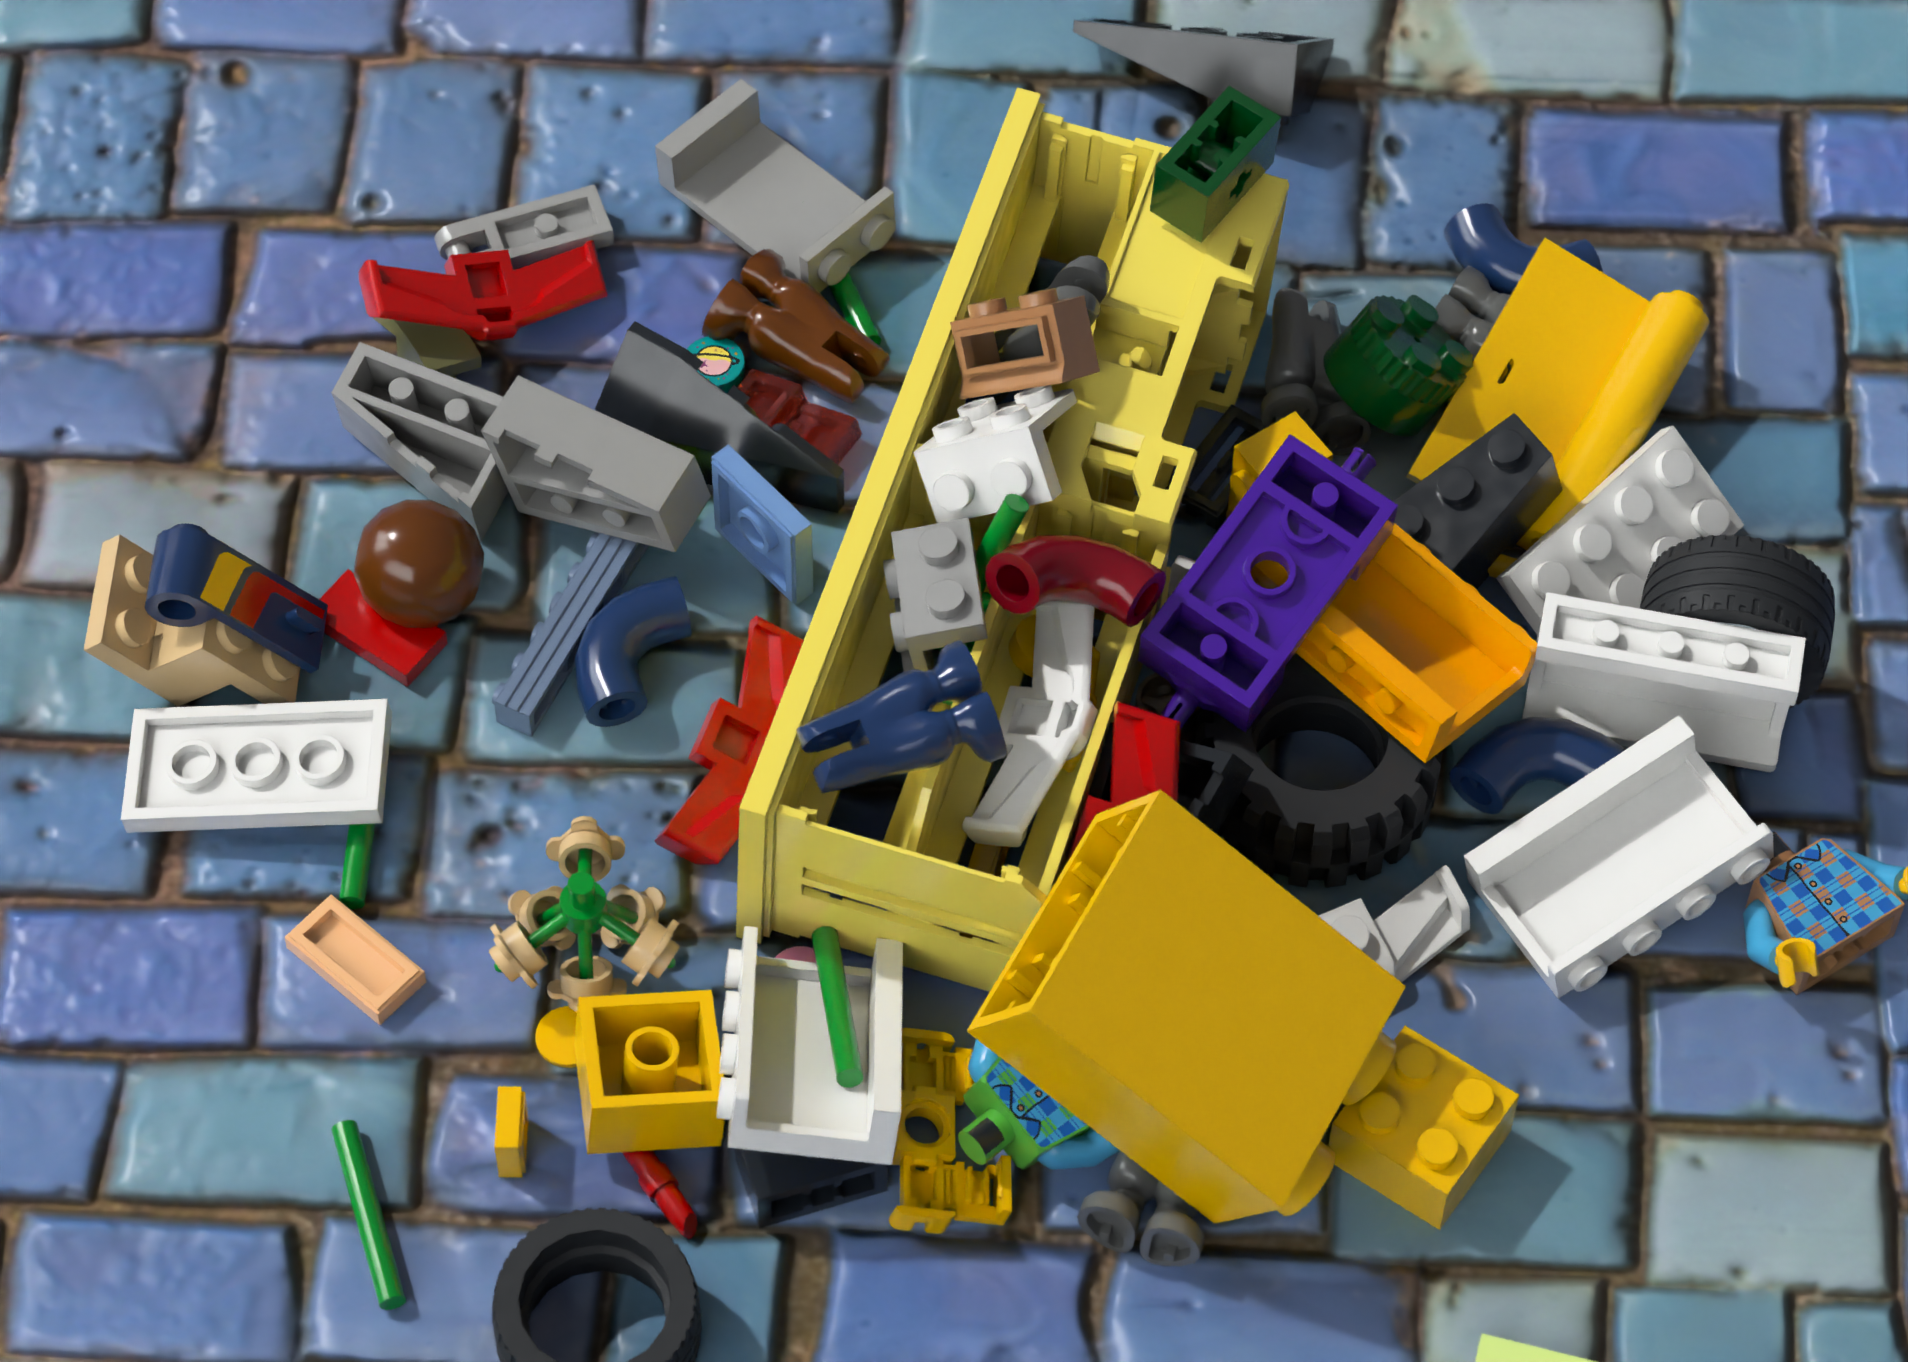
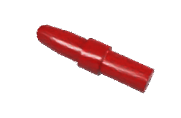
M653 1150L622 1152L639 1177L638 1183L650 1201L656 1202L667 1220L682 1236L687 1239L692 1238L697 1228V1216L678 1188L679 1182L667 1164L661 1163Z

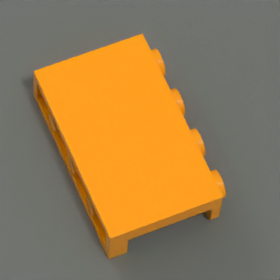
M1394 523L1392 533L1357 581L1349 578L1296 653L1421 761L1426 763L1525 685L1535 662L1538 643L1520 625L1513 623L1482 597L1475 587L1463 581L1438 560L1425 545L1417 542ZM1271 560L1257 563L1250 571L1253 580L1263 588L1273 589L1280 587L1288 579L1285 568L1278 562Z

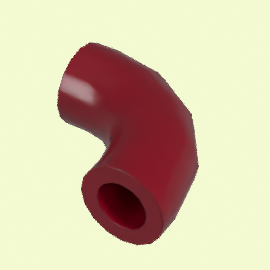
M1040 535L1014 544L993 556L986 566L985 579L993 599L1003 609L1014 614H1025L1049 601H1075L1094 606L1113 616L1126 626L1133 627L1147 616L1158 601L1165 586L1166 573L1152 563L1114 544L1078 535Z

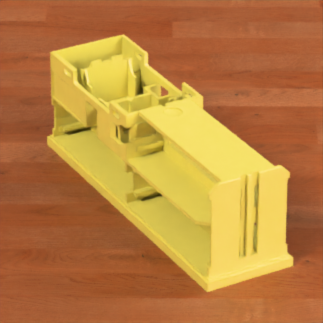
M1018 87L739 808L736 937L743 939L744 926L758 927V944H761L764 936L770 937L772 930L800 938L801 935L812 939V934L816 929L830 926L837 930L841 948L874 957L877 938L892 939L903 942L904 967L988 992L993 988L1067 864V856L1083 803L1089 795L1110 722L1114 723V705L1117 701L1130 704L1143 666L1138 661L1140 636L1168 598L1171 567H1167L1173 525L1197 457V451L1183 446L1196 408L1204 407L1225 413L1231 404L1234 406L1236 404L1267 314L1289 190L1287 179L1264 173L1204 241L1200 243L1150 211L1156 164L1172 147L1135 138L1132 141L1064 122V117L1044 112L1045 104L1040 103V93ZM1091 255L1103 260L1110 273L1109 288L1105 298L1100 303L1101 311L1098 318L1091 325L1100 372L1051 385L1053 392L1073 389L1077 400L1076 404L1043 430L1062 493L1053 501L1029 506V510L1008 547L1040 535H1078L1114 544L1166 573L1164 589L1152 610L1141 622L1133 627L1126 626L1113 616L1094 607V618L1104 621L1095 648L1101 655L1095 689L1097 716L1089 742L1085 746L1084 752L1074 771L1068 773L1061 768L1039 806L1018 867L1012 865L1003 866L1001 877L957 865L967 838V834L962 827L963 821L966 816L972 817L975 813L993 762L980 759L971 747L964 743L955 745L950 757L944 763L931 768L908 772L883 842L829 827L827 825L841 790L822 794L813 772L822 762L840 753L852 750L850 742H846L820 752L808 753L803 750L796 729L861 698L881 684L895 646L890 622V613L896 612L895 599H890L883 567V560L894 559L891 532L937 523L913 452L934 436L932 432L933 427L945 421L958 418L957 409L966 402V399L960 400L962 376L950 322L969 317L967 305L1005 297L1007 309L1020 307L1018 296L1027 293L1040 257L1069 264L1080 256ZM1226 370L1231 371L1224 393L1210 390L1216 372L1225 374ZM1170 481H1171L1169 490H1165V488L1168 486V484H1169ZM996 513L969 519L974 537L975 552ZM986 587L984 592H989L988 587ZM991 597L985 613L988 639L975 641L971 655L981 677L982 693L986 691L989 694L999 720L1009 687L1021 686L1025 675L1010 657L1009 641L1020 621L1027 616L1035 615L1036 609L1025 614H1014L1003 609ZM953 702L952 706L941 703L936 705L932 712L951 709L960 703ZM813 887H814V888H817V889H821V890L827 891V892H831V893H834V894H837V895H841V896H844V897H847V898H851V899H854V900H857V901H861V902H864V903H868V904H871V905H874V906H878V907H881V908H884V909H887V910H883V909H880V908H877V907H873V906H870V905H867V904H863V903H860V902H856V901H853V900H850V899H846V898H842V900H839V899L830 897V893H826V892H823V891H820V890L813 889ZM943 926L958 931H962L968 934H972L978 937H982L988 940H992L993 942L977 938L974 936L972 937V939L960 936V932L944 928Z

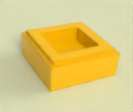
M498 1086L494 1148L499 1177H523V1173H526L529 1116L525 1091H522V1087Z

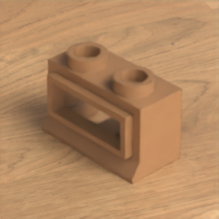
M1053 288L1018 296L1020 307L1007 309L1005 297L967 305L969 317L950 322L962 376L960 400L1059 384L1100 372L1084 295L1058 300L1057 290ZM1037 324L1043 355L1000 362L994 332Z

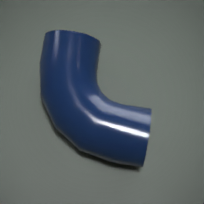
M1475 204L1463 209L1447 223L1444 230V237L1459 264L1464 269L1470 265L1484 273L1490 288L1500 294H1512L1538 247L1526 245L1516 239L1510 232L1499 209L1493 204ZM1583 239L1560 246L1603 272L1597 252L1588 240Z
M676 576L645 583L612 598L588 622L575 656L578 694L590 724L610 727L623 724L639 716L646 709L648 703L639 675L638 663L648 650L656 646L691 637L689 613L682 588Z
M1528 717L1497 726L1471 746L1449 773L1450 782L1454 790L1465 802L1483 813L1493 815L1500 813L1515 793L1527 783L1537 780H1550L1570 787L1625 751L1626 748L1606 735L1569 719Z

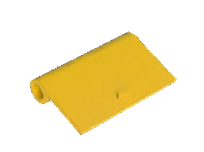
M1544 238L1473 360V367L1466 373L1467 378L1454 392L1406 477L1416 484L1515 413L1552 453L1562 486V492L1517 542L1518 546L1528 550L1642 446L1708 328L1709 319L1703 311V304L1698 298L1682 290H1673L1671 293L1660 292L1649 301L1562 247ZM1508 363H1509L1510 366H1511V369H1510L1509 373H1508V368H1507V364H1508Z

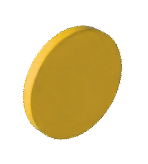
M569 1006L559 1007L548 1012L540 1020L535 1033L536 1046L540 1055L547 1062L563 1068L577 1067L574 1048L577 1012L570 1009Z

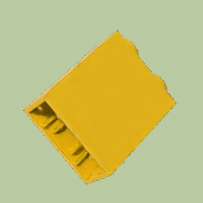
M1159 790L1096 814L967 1029V1032L1216 1224L1275 1210L1283 1216H1290L1304 1208L1317 1195L1327 1181L1335 1162V1152L1323 1143L1321 1139L1341 1103L1352 1105L1360 1101L1373 1090L1390 1067L1396 1052V1043L1382 1032V1029L1406 986L1165 792Z

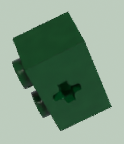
M1229 85L1156 164L1150 211L1202 243L1273 164L1281 116Z

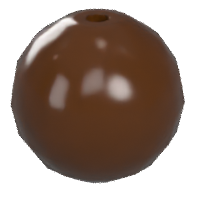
M406 499L381 509L363 527L355 559L354 577L363 599L382 618L405 628H433L456 619L474 601L481 581L484 551L475 529L455 509L434 500Z

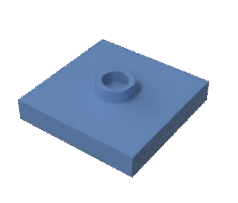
M728 444L712 456L711 462L715 529L787 599L798 605L813 594L812 523Z

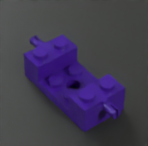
M1289 434L1140 636L1138 661L1168 680L1176 691L1159 715L1180 721L1181 730L1196 708L1200 707L1201 709L1214 711L1245 733L1282 684L1285 667L1349 578L1357 581L1393 531L1398 504L1363 482L1372 468L1377 465L1376 460L1369 453L1363 459L1364 450L1355 447L1351 455L1340 467ZM1261 561H1275L1285 568L1288 579L1280 587L1273 589L1263 588L1253 580L1250 573L1251 569Z

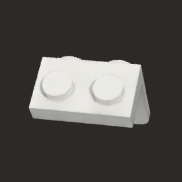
M1051 385L1029 388L1017 393L1014 396L1015 401L996 405L994 397L977 399L960 406L957 409L958 418L945 421L933 427L932 432L934 436L913 453L936 522L942 523L968 517L970 519L997 513L1007 494H1017L1023 497L1029 506L1053 501L1058 497L1062 490L1043 435V430L1077 403L1074 390L1066 389L1053 392Z

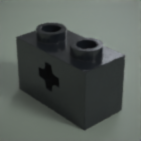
M735 1148V1160L759 1229L888 1191V1165L820 1157L808 1158L802 1155Z

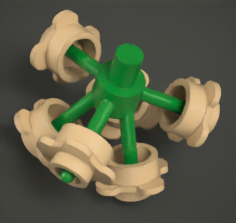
M579 816L572 820L571 828L561 837L550 838L546 844L548 858L552 861H559L560 871L568 878V885L564 889L558 886H551L536 894H530L525 890H519L512 894L508 901V909L515 916L516 922L504 931L496 923L490 927L495 936L493 940L496 945L489 949V953L495 962L494 968L497 972L503 973L511 982L521 976L531 989H534L538 986V983L533 975L549 964L541 947L554 946L558 950H566L574 944L577 934L578 956L566 960L560 967V980H553L547 986L550 998L567 1001L570 1009L577 1012L578 997L625 995L627 993L626 981L620 978H613L611 962L603 957L593 955V933L601 929L602 942L612 949H618L623 944L631 945L621 962L637 972L632 984L638 986L647 972L659 978L666 968L671 969L675 966L676 960L674 956L680 945L671 940L679 922L673 919L667 928L658 923L659 913L666 906V898L664 893L655 887H649L644 892H639L619 884L614 886L606 897L604 889L596 882L603 879L609 873L612 860H618L623 857L625 842L619 836H610L598 826L594 818Z

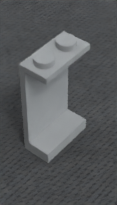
M743 79L738 80L655 145L659 183L661 186L751 255L763 249L775 251L783 257L786 264V276L791 279L806 281L819 293L828 285L832 286L839 283L846 276L850 267L871 250L876 251L882 248L896 231L894 192L884 186L865 201L761 123L758 91Z

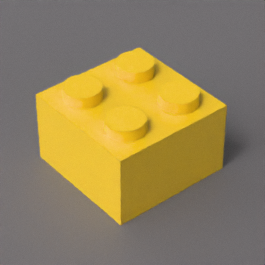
M712 990L578 997L574 1048L587 1154L721 1146L725 1119L717 1118L720 1081L724 1074H719L721 1052Z
M1404 1026L1394 1039L1396 1052L1387 1072L1364 1098L1352 1105H1345L1332 1123L1328 1147L1335 1152V1166L1440 1230L1511 1132L1519 1094L1409 1027Z

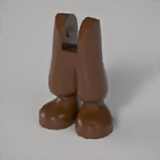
M763 249L757 252L744 265L739 282L731 279L720 291L704 320L702 336L710 337L713 340H724L726 338L734 340L742 331H745L748 334L752 350L760 358L800 376L849 404H853L865 389L864 382L855 370L866 376H878L890 361L889 354L845 320L813 286L804 280L791 279L786 276V264L782 256L772 249ZM768 302H770V303L773 304L776 308L771 307V306H768V305H765V304H767Z

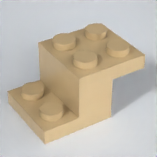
M120 534L102 542L84 645L85 652L178 707L230 684L263 704L293 703L296 701L300 667L215 618L193 627H175L156 621L147 614L144 608L153 555Z

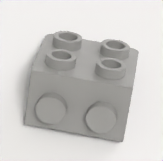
M969 517L891 532L894 559L883 560V567L890 599H895L896 612L890 613V622L896 650L901 652L904 672L912 669L933 670L932 649L944 647L959 640L967 643L988 639L974 537Z

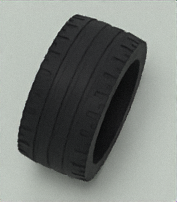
M1710 535L1708 537H1697V539L1693 540L1689 539L1686 542L1678 543L1676 546H1671L1653 562L1642 592L1640 609L1713 622L1746 625L1758 630L1806 638L1799 692L1795 705H1799L1802 701L1809 699L1819 689L1830 659L1835 623V595L1831 581L1827 579V575L1812 560H1808L1806 556L1797 553L1796 550L1776 544L1773 541L1762 540L1761 538L1738 535Z
M586 1208V1210L582 1211L573 1210L572 1213L560 1214L557 1218L553 1217L548 1219V1222L539 1224L534 1231L528 1232L526 1237L517 1243L516 1248L511 1250L508 1258L503 1263V1268L498 1274L492 1303V1324L499 1361L558 1362L539 1350L531 1339L529 1327L531 1312L550 1289L572 1276L606 1271L632 1276L654 1290L664 1306L666 1318L662 1331L647 1350L627 1362H696L702 1333L700 1297L694 1274L680 1247L677 1244L675 1245L673 1239L664 1233V1230L654 1226V1223L651 1221H645L643 1217L631 1215L627 1211L619 1212L617 1209Z

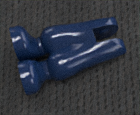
M961 640L944 646L940 651L937 666L933 670L912 669L903 672L861 698L796 729L803 750L808 753L820 752L850 742L852 750L833 756L814 769L813 775L822 794L846 789L891 775L937 766L944 763L950 757L955 745L960 743L969 745L980 759L987 762L999 760L1007 755L1003 732L989 694L986 691L982 693V682L978 668L966 645ZM944 701L960 703L951 709L932 712L937 704H941Z

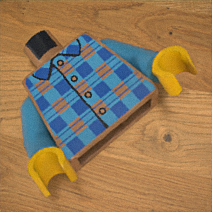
M1772 831L1774 857L1770 859L1767 869L1753 881L1746 910L1743 913L1747 956L1758 965L1775 974H1779L1780 984L1785 988L1790 987L1796 995H1799L1895 935L1905 906L1902 900H1908V866L1901 867L1885 864L1851 850H1843L1833 840L1821 838L1794 854L1777 832Z

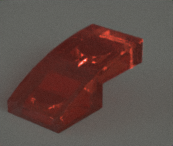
M752 369L737 387L750 397L747 404L756 412L760 420L769 427L776 423L785 424L837 465H839L862 436L856 417L808 402L800 384Z

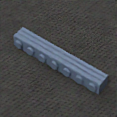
M595 532L592 534L586 547V556L581 563L576 562L572 566L567 579L568 585L563 593L557 592L553 596L549 606L548 617L544 623L538 622L531 633V644L525 653L519 652L515 657L511 667L512 674L506 683L501 682L495 689L492 704L495 706L496 722L528 736H533L536 728L575 667V656L588 622L612 598L620 594L649 545L603 533L598 534Z

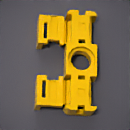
M902 1028L901 1116L892 1165L900 1166V1205H896L888 1219L889 1224L894 1229L910 1231L915 1222L924 1223L926 1233L941 1234L946 1231L953 1218L956 1221L1003 1226L1012 1212L1011 1156L1001 1155L996 1165L987 1164L984 1171H974L972 1166L967 1167L965 1170L964 1162L956 1161L954 1165H951L956 1156L955 1105L962 1106L964 1102L963 1095L974 1084L968 1070L973 1049L955 1047L953 1053L950 1052L955 1040L951 1034L946 1032ZM924 1043V1049H917V1044ZM917 1116L927 1118L937 1128L939 1139L928 1144L917 1142L906 1131L905 1120ZM916 1167L924 1168V1171L916 1170ZM989 1178L993 1179V1206H989Z

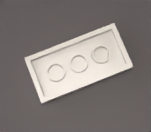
M1670 426L1660 429L1496 579L1538 635L1546 592L1640 609L1642 592L1653 562L1656 561V558L1661 556L1664 551H1667L1671 546H1676L1680 542L1683 543L1689 539H1697V537H1708L1710 535L1732 536L1744 526V523L1676 428Z
M388 699L134 709L121 821L127 833L382 823L392 710Z

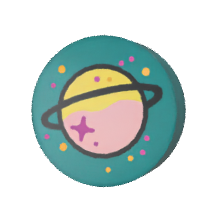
M703 337L693 342L687 348L688 351L703 361L698 372L726 394L733 385L737 388L741 386L745 376L744 355L735 342L728 338L713 340L710 337Z

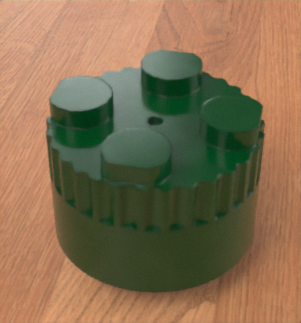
M1382 295L1381 297L1376 296L1374 299H1371L1328 348L1323 357V364L1327 377L1336 392L1356 413L1388 433L1409 437L1418 434L1467 378L1466 373L1473 367L1472 354L1465 346L1452 340L1450 335L1436 323L1439 320L1438 312L1425 300L1416 295H1411L1404 302L1402 299H1396L1393 296L1387 297Z

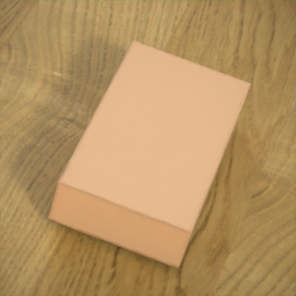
M332 894L284 937L288 950L378 1025H381L426 983L425 971Z

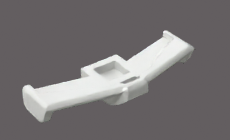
M1049 601L1035 608L1036 625L1032 687H1009L999 719L1006 744L1007 758L973 816H966L963 821V830L972 841L985 845L1019 847L1026 836L1028 825L1065 761L1077 756L1089 742L1098 712L1090 701L1094 606L1075 601Z
M1447 865L1438 869L1432 876L1374 921L1361 898L1319 915L1320 918L1401 983L1470 929L1469 904Z

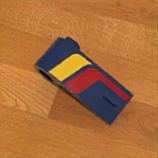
M188 523L177 524L157 535L144 606L148 615L158 622L175 627H193L215 618L308 673L319 670L328 604L209 535L200 526Z

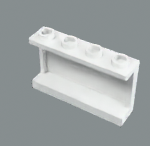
M1546 592L1536 641L1538 644L1535 662L1530 671L1522 719L1528 717L1569 719L1606 735L1621 746L1631 747L1680 715L1695 733L1696 751L1704 761L1773 772L1778 762L1781 734L1789 706H1795L1799 692L1806 638Z
M1680 715L1464 855L1468 882L1558 999L1573 989L1581 992L1592 987L1603 978L1609 965L1627 953L1631 956H1636L1645 952L1659 940L1662 930L1682 917L1685 920L1698 917L1714 903L1718 893L1736 881L1738 884L1743 885L1756 879L1767 869L1770 859L1774 857L1772 831L1765 823L1756 826L1696 751L1695 733Z
M744 926L741 950L728 949L724 988L736 989V991L726 990L722 1031L734 1032V1034L724 1033L719 1068V1074L732 1075V1078L721 1077L717 1105V1118L729 1119L728 1148L892 1165L901 1116L903 942L877 938L871 969L844 966L864 1076L863 1081L859 1085L846 1088L840 1086L836 1079L816 962L757 956L758 927Z

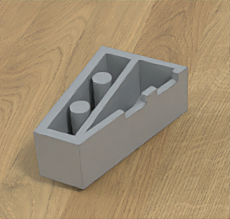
M359 342L331 392L343 428L428 499L455 509L475 529L479 541L482 542L508 493L506 484L481 432L503 396Z
M519 375L481 430L517 511L676 552L711 497L694 455Z

